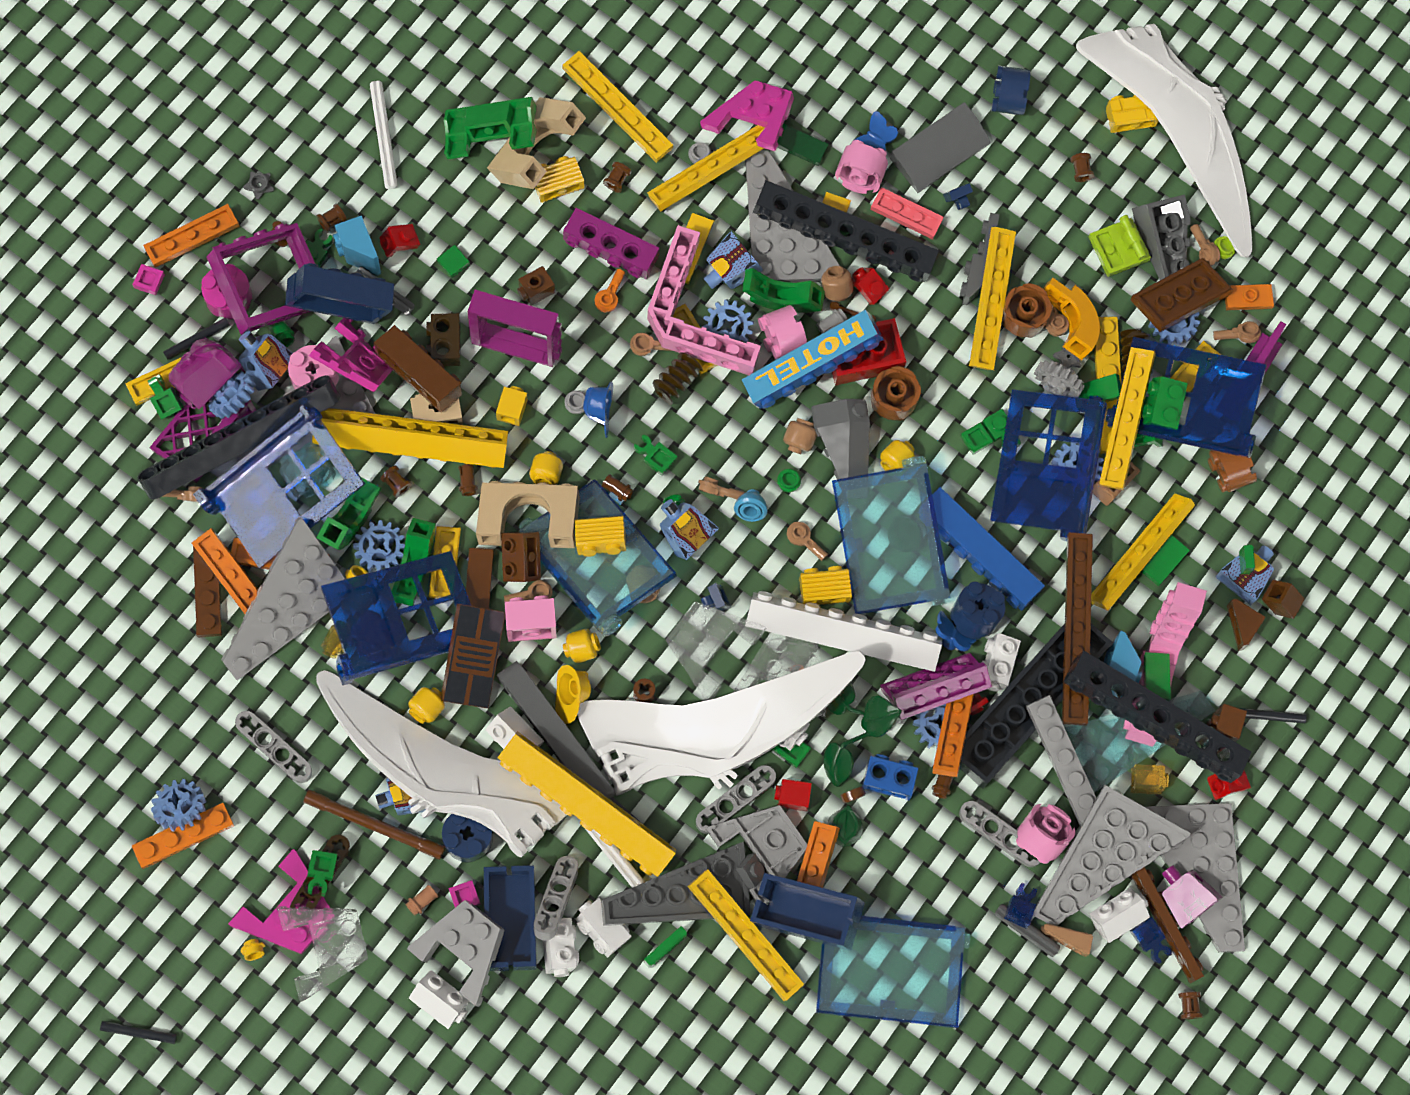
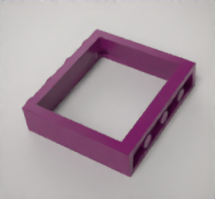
M297 223L291 225L280 224L274 228L275 230L269 232L267 229L256 232L250 238L241 236L228 245L222 242L218 246L212 247L213 250L208 254L207 260L241 335L247 331L252 332L311 312L282 306L248 317L223 260L286 239L299 269L304 264H315Z
M474 290L467 311L471 344L553 368L555 360H559L562 353V331H560L562 323H559L558 313ZM487 319L545 335L547 340L487 323Z

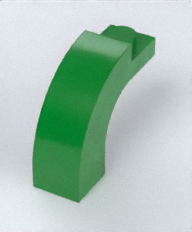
M754 268L745 270L742 291L750 295L751 302L773 310L791 305L796 313L822 311L825 291L823 287L815 282H781L765 276Z
M359 476L342 508L335 516L327 517L316 538L337 550L344 549L365 524L382 488Z
M412 518L406 533L401 566L391 590L389 601L413 607L416 597H419L427 572L436 523Z

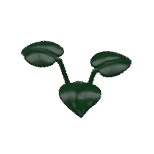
M851 682L828 705V708L836 715L844 714L846 709L863 715L861 726L866 732L842 742L841 746L836 742H832L827 747L824 753V769L827 777L836 787H840L849 778L854 766L852 753L846 749V746L865 737H882L892 728L902 712L901 709L879 695L872 696L868 700L865 711L853 708L850 704L853 703L856 695Z

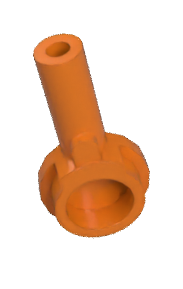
M617 269L608 288L596 294L595 306L601 312H611L617 307L618 298L615 293L625 275L623 270Z

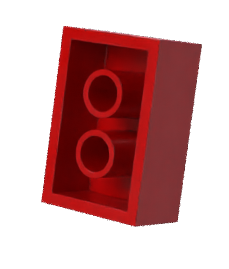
M895 318L875 322L884 340L880 341L879 345L874 349L864 350L859 353L856 359L839 364L837 369L832 372L835 385L877 377L880 372L895 366L905 368L906 358Z

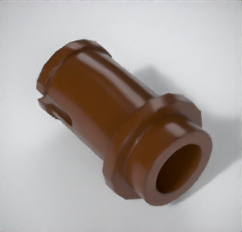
M465 464L459 466L461 482L459 491L462 493V496L475 495L478 486L475 485L474 465Z
M611 474L602 483V487L619 497V501L627 502L634 491L631 489V485H625Z
M938 775L936 784L932 785L931 788L933 790L932 794L938 798L946 799L947 795L951 793L949 788L953 777Z

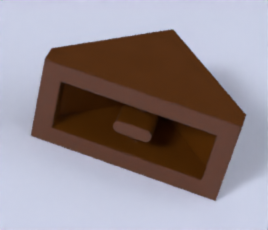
M1232 599L1227 604V609L1238 651H1242L1249 645L1264 621L1265 616L1238 599Z

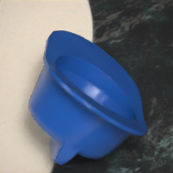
M610 382L608 387L588 388L583 404L586 416L604 425L606 438H608L609 411L613 396V382Z

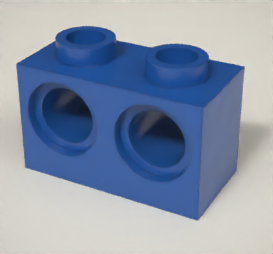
M876 754L875 757L870 756L862 785L863 788L910 800L918 768L913 767V763L900 760L899 763L889 761L890 758L885 755ZM881 768L885 773V777L876 778L872 773V769ZM905 774L909 782L907 784H900L896 779V775Z

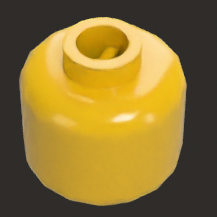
M894 440L881 452L880 464L888 474L902 475L915 463V449L908 441Z
M553 452L539 453L532 461L529 472L530 478L534 484L547 483L549 485H556L560 480L563 463Z
M589 629L569 633L566 637V643L563 644L565 656L567 658L571 657L575 663L596 658L598 651L601 649L597 634L595 632L592 633Z
M426 687L420 688L408 702L409 714L421 724L433 722L445 708L444 701H441V692L435 687L431 689Z

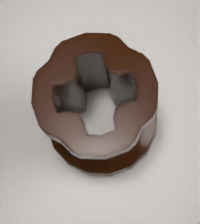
M1079 153L1070 158L1071 163L1074 164L1075 182H1085L1094 178V172L1091 171V155L1089 153Z
M613 162V169L608 178L603 180V184L608 189L620 193L623 182L627 176H630L632 171L620 162Z
M337 203L321 215L319 213L316 215L318 222L326 233H329L330 229L336 224L347 221L344 212Z
M396 465L385 471L380 478L382 482H386L394 491L393 495L396 498L407 492L412 485L410 481H406L399 473V468Z
M644 678L634 684L633 697L635 701L646 703L653 701L655 685L651 680ZM640 688L643 690L649 689L648 695L646 696L644 693L640 695Z
M1201 992L1179 993L1178 996L1182 1001L1183 1014L1180 1015L1181 1019L1203 1018V1013H1200L1199 1006Z

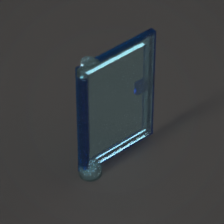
M925 456L902 460L903 468L832 480L847 569H849L855 614H865L932 602V606L947 604L946 599H951Z
M594 479L578 490L580 496L578 519L623 516L626 534L625 552L621 551L615 555L596 553V555L591 557L578 555L576 540L575 548L550 547L548 537L549 512H546L534 521L526 518L520 523L519 528L521 530L518 532H539L540 562L603 636H609L621 626V615L677 577V574L604 488Z
M861 916L859 924L854 923L853 925L857 929L851 951L821 943L815 1013L958 1028L964 948L968 949L970 945V934L965 933V928Z

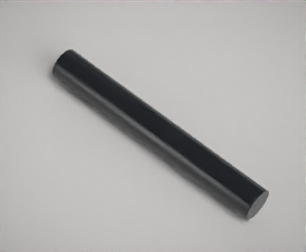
M225 317L163 351L168 360L190 348L195 341L208 338L230 326Z
M1239 708L1247 711L1245 718L1306 723V714Z
M102 1021L100 1025V1031L171 1044H176L177 1034L107 1021Z

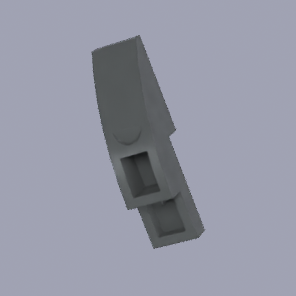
M990 213L988 221L983 220L981 234H985L984 242H979L977 254L973 253L971 261H966L964 274L968 275L967 282H962L960 296H964L962 305H968L981 292L991 227H997L1000 214Z

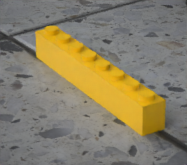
M328 408L314 416L312 444L413 456L420 459L429 458L444 462L452 461L484 465L491 468H504L508 431Z
M517 731L498 756L502 767L510 772L516 771L521 775L520 780L530 787L535 785L541 790V796L550 802L555 800L561 805L560 809L570 817L575 815L581 820L579 823L588 831L594 829L601 835L599 838L609 846L614 844L621 850L619 853L629 861H632V859L641 864L639 868L647 875L652 876L654 874L658 877L676 854V849L520 732Z

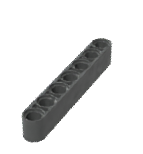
M515 661L496 676L559 762L608 799L614 797L616 793L523 667Z

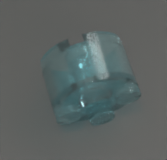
M313 442L305 444L301 450L294 454H287L280 460L281 467L279 473L295 498H299V495H304L305 498L316 495L329 485L327 481L330 477L334 479L336 476V471L322 449L315 446Z

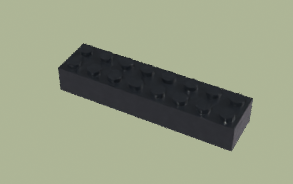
M1065 623L966 732L959 769L982 789L987 786L1036 731L1026 705L1050 695L1056 708L1063 700ZM1091 624L1090 654L1100 659L1113 642Z

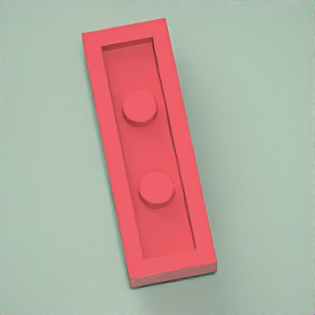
M882 187L870 209L932 240L944 218Z

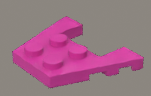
M755 80L702 119L700 124L702 129L717 134L722 131L732 117L765 127L756 139L757 145L776 151L778 147L777 140L782 135V126L784 120L788 118L794 96L792 91Z
M343 318L334 329L351 341L353 345L343 356H340L321 341L309 356L370 391L375 392L393 369L376 355L375 347H371L364 339L366 334L361 329L357 331L351 325L353 320Z
M293 849L279 865L280 869L297 882L290 893L263 923L245 907H242L228 924L232 928L302 955L335 915L324 897H322L312 916L307 921L297 922L291 918L289 911L291 902L308 875V870L297 852ZM313 887L312 895L318 894L320 892L318 887ZM304 898L301 907L296 906L297 914L307 913L305 908L309 900Z

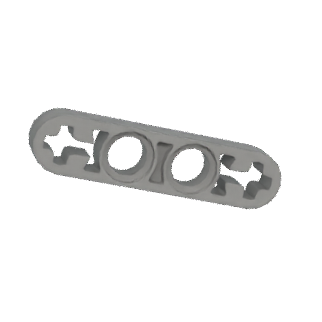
M243 711L237 715L235 725L239 732L293 781L305 783L311 778L312 768L310 764L254 713ZM243 718L247 720L252 718L251 723L257 729L254 734L248 726L242 728L243 723L241 720ZM269 733L272 737L271 742L268 745L259 744L258 737L260 734ZM287 749L290 753L289 758L283 762L276 759L278 750ZM295 757L298 758L294 761L298 767H306L305 776H295L297 772L290 765Z
M767 765L758 767L703 809L696 818L697 829L701 833L708 834L705 830L708 826L705 825L703 827L701 823L703 816L709 818L714 814L711 811L712 808L722 818L719 821L715 817L711 821V825H716L728 821L763 794L775 782L776 773L774 769ZM760 772L764 774L769 773L770 782L767 783L764 780L759 783L758 787L760 790L757 791L756 786L749 780L753 778L755 783L761 776ZM749 786L752 789V796L746 799L742 798L738 793L739 788ZM727 800L732 803L733 810L730 813L725 814L720 811L719 804L722 801Z
M975 801L965 802L961 806L959 816L966 825L1024 866L1033 868L1040 863L1038 859L1028 861V854L1024 851H1021L1020 855L1016 852L1020 849L1018 845L1014 848L1007 847L1005 837L1007 835H1014L1017 838L1016 829ZM973 807L976 809L975 815L980 818L983 813L986 817L978 826L975 824L978 822L976 817L971 816L970 819L966 817L967 811L964 810L965 808L971 809ZM991 820L997 824L998 830L996 833L990 834L985 830L984 824L986 821Z
M571 856L561 857L556 862L536 915L534 934L540 940L552 939L556 935L578 876V862ZM567 866L571 867L568 869L566 877L563 876V869H566ZM562 884L567 888L562 892H557L553 887ZM556 904L559 906V909L554 912L548 911L546 906ZM546 919H548L549 927L546 930H542L541 928H544Z

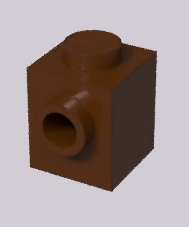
M543 266L518 279V294L523 301L527 300L530 306L555 293V284Z
M1272 580L1262 598L1275 615L1291 619L1295 618L1305 600L1291 583Z

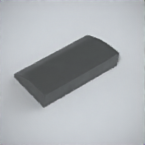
M964 102L893 150L890 160L914 190L919 193L990 145L991 142L973 112Z

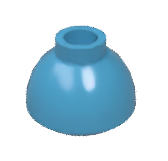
M751 489L736 500L734 512L743 520L759 521L767 514V504L757 490Z

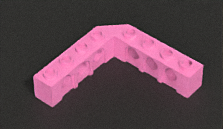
M678 225L648 307L647 319L663 348L678 353L684 352L694 358L750 375L754 372L760 354V345L748 341L746 344L729 338V335L725 334L722 336L706 331L707 328L702 327L700 329L685 324L683 320L673 317L700 239V232Z
M1179 582L1174 590H1169L1161 610L1158 611L1156 619L1152 622L1149 633L1152 634L1147 649V652L1170 654V687L1179 652L1191 629H1193L1197 618L1202 613L1207 592L1206 590ZM1146 651L1142 652L1140 658L1143 667L1139 684L1144 686V654ZM1133 703V706L1138 710L1137 705ZM1127 720L1124 721L1123 729L1127 730L1125 739L1151 747L1154 746L1156 740L1152 735L1136 729Z

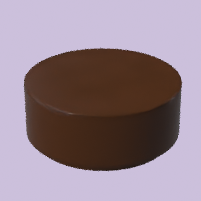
M863 786L840 796L843 803H848L865 796L866 793Z

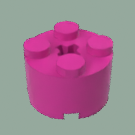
M226 264L247 312L252 300V290L248 278L235 265ZM210 270L203 277L201 287L206 305L213 315L234 319L215 275Z

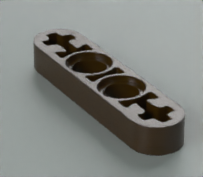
M340 834L332 836L322 852L333 853L334 845H337L339 842L343 844L342 848L344 850L339 849L336 853V860L339 861H336L333 878L348 855L350 848L349 840ZM306 877L291 902L289 911L294 921H307L323 897L321 896L322 888L318 894H308L306 887L314 879L313 877ZM325 880V882L327 883V888L329 887L332 881ZM304 898L309 900L305 908L307 913L302 912L299 915L297 914L296 906L301 907Z

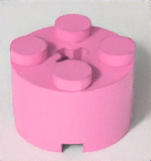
M853 140L850 145L845 147L835 176L837 180L840 177L843 181L842 185L853 192L866 194L868 190H873V193L877 192L888 166L887 153L881 148H873L865 145L862 141Z
M791 305L764 314L758 318L759 326L766 335V338L763 340L765 348L768 352L772 351L775 359H779L807 343L801 321L797 322L794 318L797 313Z
M317 345L302 347L290 356L288 372L295 390L325 375L332 379L335 386L338 383V372L309 356Z
M1037 804L1019 826L1016 843L1020 848L1025 849L1036 857L1039 862L1047 864L1061 855L1074 838L1075 828L1072 830L1070 817L1060 808L1050 804L1047 807Z

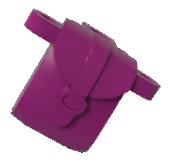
M205 338L195 341L190 351L182 356L181 360L169 373V381L178 390L177 394L193 409H200L239 369L244 373L246 372L241 363L227 348Z

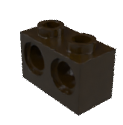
M459 313L431 314V322H426V334L431 336V344H426L429 356L433 360L438 359L443 366H460ZM442 325L449 327L446 332H439L437 329ZM440 348L449 349L447 354L441 355L437 353Z

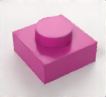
M141 264L132 285L135 289L156 295L165 274L161 270Z
M472 880L448 888L455 908L464 900L470 901L475 906L480 905Z

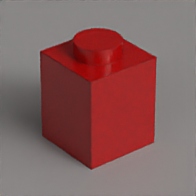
M782 779L781 786L776 785L774 800H778V806L780 805L782 808L807 812L812 783Z

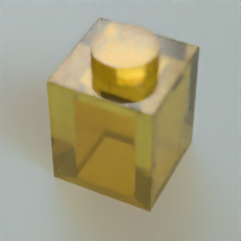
M1135 764L1131 768V793L1161 794L1168 787L1169 775L1165 773V766Z

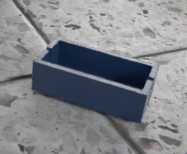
M308 263L304 264L287 279L285 306L375 324L382 319V316L384 317L392 311L394 284L388 283L382 278H365L364 275L359 273L347 274L342 273L340 269L319 268L317 264Z
M534 865L511 866L512 875H507L506 866L484 867V913L504 929L496 959L492 961L489 971H509V966H513L514 971L537 970L536 936L534 934V921L536 918Z
M764 873L758 895L768 900L769 903L767 905L761 900L756 899L750 919L752 923L762 928L849 951L852 950L857 929L853 925L854 923L859 924L865 902L856 896Z

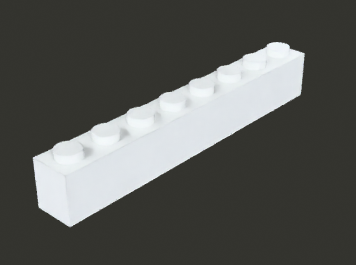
M753 592L746 627L850 652L859 651L863 655L935 672L942 646V638L935 632L924 631L922 633L906 625L897 627L885 620H877V622L868 620L866 616L861 614H853L851 616L843 614L842 610L830 608L829 610L822 609L815 603H806L805 605L797 603L795 599L790 597H782L780 599L772 597L773 595L768 592Z

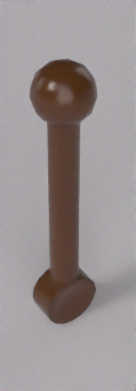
M831 302L830 304L831 311L841 309L844 313L853 316L859 313L841 307L837 302Z

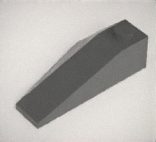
M1185 194L1132 208L1136 228L1151 256L1150 260L1159 280L1188 266L1187 247L1190 246V239L1187 238V227L1190 225V214Z
M842 399L812 406L814 429L817 436H821L824 442L826 456H830L835 467L834 474L844 497L849 499H866L868 497L870 427L866 400Z

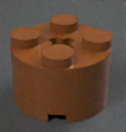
M1029 283L1013 288L1008 293L1004 303L1002 325L1016 336L1035 337L1044 329L1052 312V303L1046 291L1038 285Z
M900 366L891 367L880 372L875 379L871 392V403L874 411L889 420L901 421L911 415L917 406L921 394V387L915 374L909 369Z
M1240 438L1211 448L1209 452L1208 464L1212 472L1217 471L1220 479H1217V483L1222 493L1225 491L1232 492L1257 481L1256 473L1251 474L1250 470L1254 466L1253 461L1244 443L1239 444Z

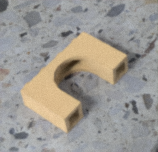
M539 97L535 103L537 108L534 125L537 132L534 146L541 139L553 133L574 135L586 117L573 102ZM509 138L487 168L500 183L534 189L547 171L533 156L529 155L533 147L512 150L509 145Z
M498 481L482 483L476 528L478 544L501 546V533H504L508 515L519 506L535 504L545 508L550 513L548 534L550 547L575 548V520L578 519L580 500L578 486L571 484L549 485L547 483L525 484L523 482L511 484Z

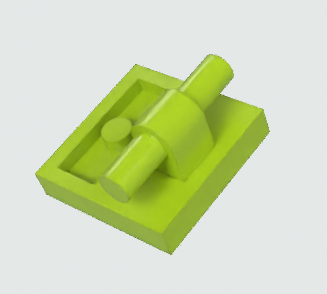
M1128 215L1121 216L1119 218L1120 222L1092 232L1088 236L1107 277L1146 263L1151 259L1132 217L1129 218Z

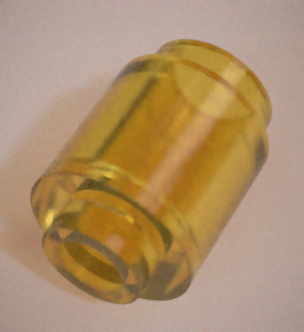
M336 621L335 625H331L321 644V647L324 649L323 653L332 659L343 657L348 647L347 640L353 628L341 621Z

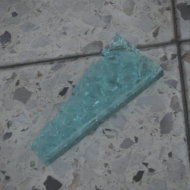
M1201 691L1176 697L1169 701L1200 721L1215 712V709ZM1115 715L1088 721L1087 726L1072 725L1065 727L1087 779L1096 792L1166 744L1156 741L1154 746L1151 747L1125 739L1127 731L1123 729L1125 719L1118 718ZM1175 728L1176 733L1180 735V732Z

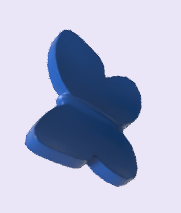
M875 111L870 119V131L855 140L885 151V144L893 142L897 137L898 131L894 126H886V119L878 111Z
M942 610L939 612L937 617L938 625L935 630L938 636L942 638V645L949 650L957 648L960 651H968L977 639H970L960 634Z

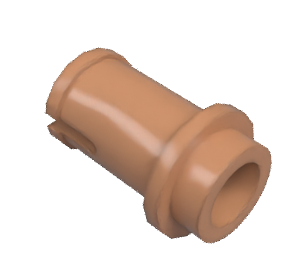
M427 885L413 899L409 898V902L405 905L416 916L418 913L422 914L421 910L439 896L430 885Z

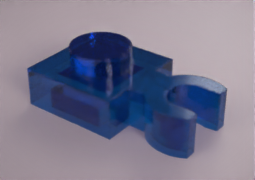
M1021 883L1016 889V895L1010 898L1004 919L1027 929L1036 904L1031 903V901L1036 896L1037 890L1033 888L1030 894H1026L1023 890L1025 884Z
M1152 917L1130 930L1144 952L1151 950V958L1155 963L1160 964L1162 962L1158 957L1161 950L1164 951L1166 956L1172 955L1170 948L1161 944V941L1166 937Z

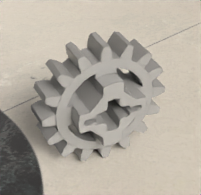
M1046 360L1044 362L1040 361L1034 372L1035 378L1041 381L1040 384L1043 385V388L1060 398H1067V396L1071 399L1078 398L1085 387L1082 384L1083 381L1077 379L1078 375L1075 374L1074 370L1061 365L1059 362L1051 361L1049 363Z

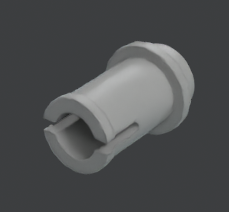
M834 309L831 315L818 322L816 326L820 333L823 334L846 321L847 317L841 309Z

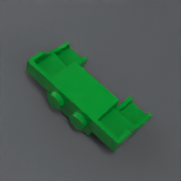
M533 97L446 110L444 116V154L446 158L454 159L469 156L471 143L506 137H510L509 145L512 150L534 147L537 132L534 119L537 106Z

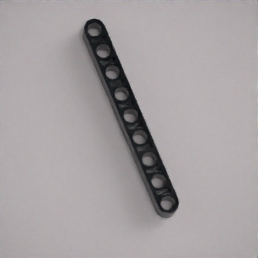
M329 376L318 377L146 468L138 475L137 479L149 499H158L332 407L340 400V394Z

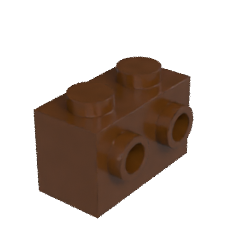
M539 532L501 533L503 582L541 580Z
M1223 704L1213 713L1212 718L1207 720L1206 725L1236 742L1240 739L1247 711Z

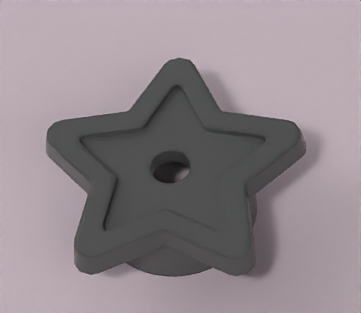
M252 171L250 172L249 182L243 188L253 192L255 198L259 200L263 193L274 191L273 187L269 184L271 174H261Z
M1063 346L1061 351L1053 354V357L1058 359L1059 363L1067 368L1073 366L1081 367L1079 358L1063 348Z

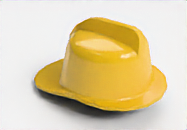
M563 665L557 674L555 709L564 724H568L575 720L580 703L585 702L590 697L591 684L586 671H576L570 665Z

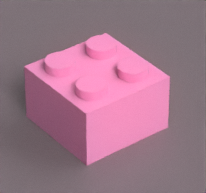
M536 596L534 600H524V598L516 597L511 598L510 602H505L508 642L556 638L554 598L549 599L548 596Z

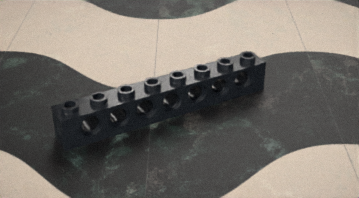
M765 180L753 213L763 220H772L779 223L785 229L792 228L797 230L805 237H814L821 240L827 246L839 247L849 255L861 256L869 263L881 264L891 272L903 273L917 282H926L939 250L767 180ZM775 204H781L785 210L777 209ZM796 213H803L806 219L799 218ZM818 222H825L828 225V227L823 228L819 225ZM845 230L849 232L850 236H843L840 231ZM862 239L869 240L871 245H865ZM883 248L891 249L893 254H887ZM905 257L913 258L915 263L908 262Z
M1086 651L1081 652L1074 659L1063 681L1073 691L1084 694L1093 703L1104 706L1116 717L1127 720L1136 729L1147 732L1156 741L1170 746L1179 755L1190 758L1199 767L1210 770L1223 781L1232 783L1239 778L1252 753ZM1091 678L1096 681V684L1091 681ZM1112 690L1117 694V697L1113 695ZM1133 703L1137 705L1138 710L1133 706ZM1175 728L1180 732V735L1176 733Z

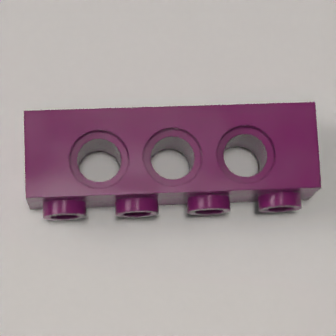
M575 208L563 230V240L569 246L574 248L580 247L594 258L601 257L607 260L609 265L615 268L621 267L635 278L642 277L647 279L659 257V247L578 208ZM590 232L593 233L595 236L591 239L585 238L583 235ZM611 242L614 243L616 246L612 249L606 248L604 245L606 243ZM627 253H635L637 257L629 259L625 255Z

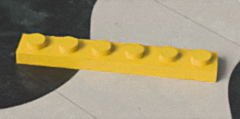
M580 51L562 65V69L656 163L673 149V144Z
M755 126L647 192L649 198L660 212L764 149L757 145L756 139L765 127Z
M991 227L969 366L994 370L1016 231Z
M1098 317L1100 334L1094 347L1096 379L1116 373L1119 375L1121 382L1118 317ZM1119 399L1097 405L1100 454H1106Z
M1134 347L1130 349L1100 478V486L1124 490L1156 354L1155 351Z
M1174 493L1092 592L1091 604L1105 610H1109L1193 509L1195 504L1192 499Z
M708 869L687 886L783 1001H787L804 985L801 979Z

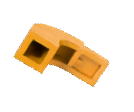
M1052 278L1043 289L1048 294L1052 305L1062 312L1069 322V335L1063 348L1082 360L1094 349L1100 334L1098 314L1091 300L1079 287L1074 285L1069 289L1055 278Z

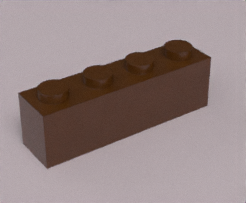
M394 325L374 342L376 355L439 412L442 413L462 396L459 378L453 373L450 375L438 359L433 360L427 350L421 344L417 345L414 343L409 333L404 329L401 331Z

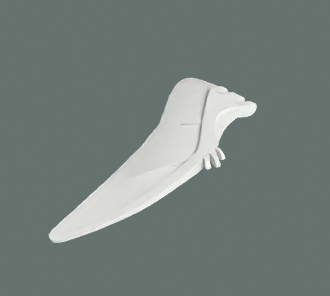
M1148 24L1144 28L1142 26L1131 27L1126 31L1123 29L1088 36L1078 41L1076 49L1080 54L1131 91L1152 110L1171 138L1234 249L1241 257H1249L1252 252V234L1247 192L1238 153L1223 113L1225 110L1224 104H1226L1227 100L1224 95L1220 94L1219 88L1210 87L1196 78L1172 52L1155 24Z
M859 651L850 652L717 699L684 706L624 700L585 701L580 703L578 717L593 750H595L597 757L602 759L604 764L602 767L608 780H611L614 785L613 789L616 796L644 783L674 776L710 778L718 790L722 788L718 781L721 779L731 788L734 784L726 776L730 775L736 779L738 775L732 771L733 769L773 749L814 719L854 679L865 663V656ZM617 752L619 758L612 760L610 754ZM627 773L630 780L623 783L620 776Z
M324 670L317 674V685L342 728L374 766L412 797L408 801L410 806L415 805L410 809L412 814L426 809L421 814L423 818L428 817L434 812L450 813L470 818L488 827L503 838L518 857H522L527 852L529 846H534L544 836L546 830H550L567 816L560 809L561 805L555 800L550 802L540 795L541 790L535 785L532 787L526 785L520 780V774L514 770L512 772L506 770L500 765L501 761L481 757L445 741L331 672ZM533 819H536L539 824H536ZM518 834L522 838L521 841L516 837Z

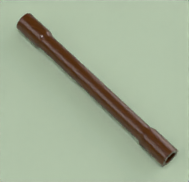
M310 789L306 793L303 803L349 820L418 849L420 852L438 860L444 854L445 846L414 835L335 802L329 797Z

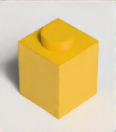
M516 386L503 388L496 411L498 421L520 426L527 404V393L523 389Z

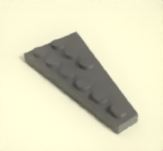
M744 841L603 899L601 901L603 926L714 919L687 887L707 869L748 917L751 916L748 888L736 870L745 859Z

